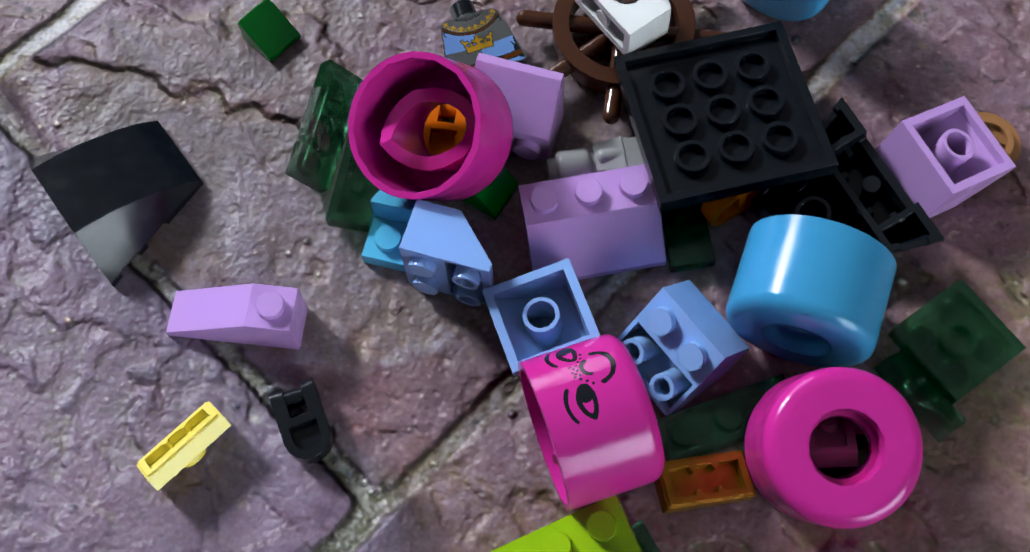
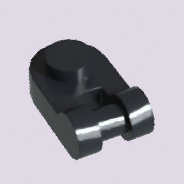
M313 377L300 381L299 387L283 392L282 389H278L268 393L286 449L294 459L306 464L316 463L325 458L333 444L332 431ZM306 404L308 412L292 418L290 410Z

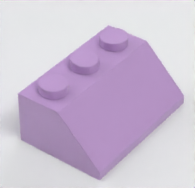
M645 164L518 186L519 210L532 271L569 258L577 279L582 280L666 264L661 212L659 211Z

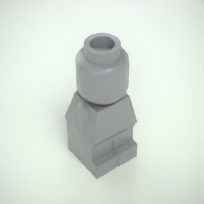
M618 136L593 145L592 153H589L583 147L557 151L554 158L546 159V171L548 180L641 165L644 164L636 137L626 138Z

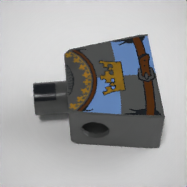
M460 0L450 7L453 20L444 22L440 26L444 56L446 58L475 67L478 53H483L527 64V56L498 10L490 8L476 12L471 0Z

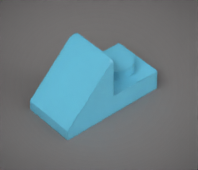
M381 190L372 197L370 204L374 218L361 254L364 263L406 272L399 246L416 200L398 198Z

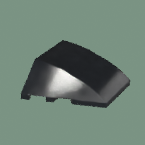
M842 97L833 106V111L822 122L839 163L836 174L759 190L750 200L761 219L775 215L795 214L833 220L870 235L882 243L891 253L944 242V237L918 202L914 204L870 144L866 138V129Z
M158 121L143 122L124 127L74 146L27 159L32 172L113 287L123 277L121 274L122 270L136 254L142 255L149 247L147 242L162 224H169L203 185L199 176Z

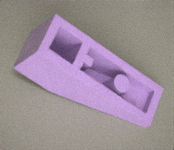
M252 283L176 291L166 334L175 337L300 350L308 307L299 289L292 287Z

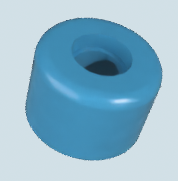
M786 214L766 217L753 224L749 231L726 305V316L730 326L739 336L753 346L774 356L817 367L854 366L871 357L876 348L897 270V263L893 254L882 243L851 226L807 215Z

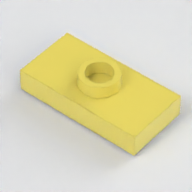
M209 401L205 402L137 462V467L146 480L159 491L183 468L191 467L199 462L205 455L206 448L232 425Z

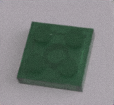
M961 278L894 327L888 334L890 339L951 406L1026 348Z

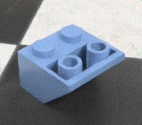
M416 200L399 246L409 284H412L416 290L425 294L436 295L439 291L453 295L458 301L469 306L477 307L481 303L486 304L482 290L494 286L492 263L462 211L424 200Z
M690 280L663 287L618 337L633 357L649 397L667 418L675 414L720 379L751 348Z

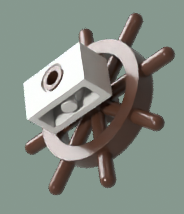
M557 0L553 13L521 10L516 15V21L520 26L552 30L554 49L559 61L547 70L563 73L564 78L571 75L587 88L604 93L603 120L610 125L617 123L620 118L623 96L613 67L615 56L652 49L650 44L654 41L675 44L727 33L695 29V13L690 0ZM581 8L589 17L574 14ZM670 15L674 20L675 26H669ZM571 32L595 34L598 36L578 48ZM607 49L612 51L609 67L592 60Z

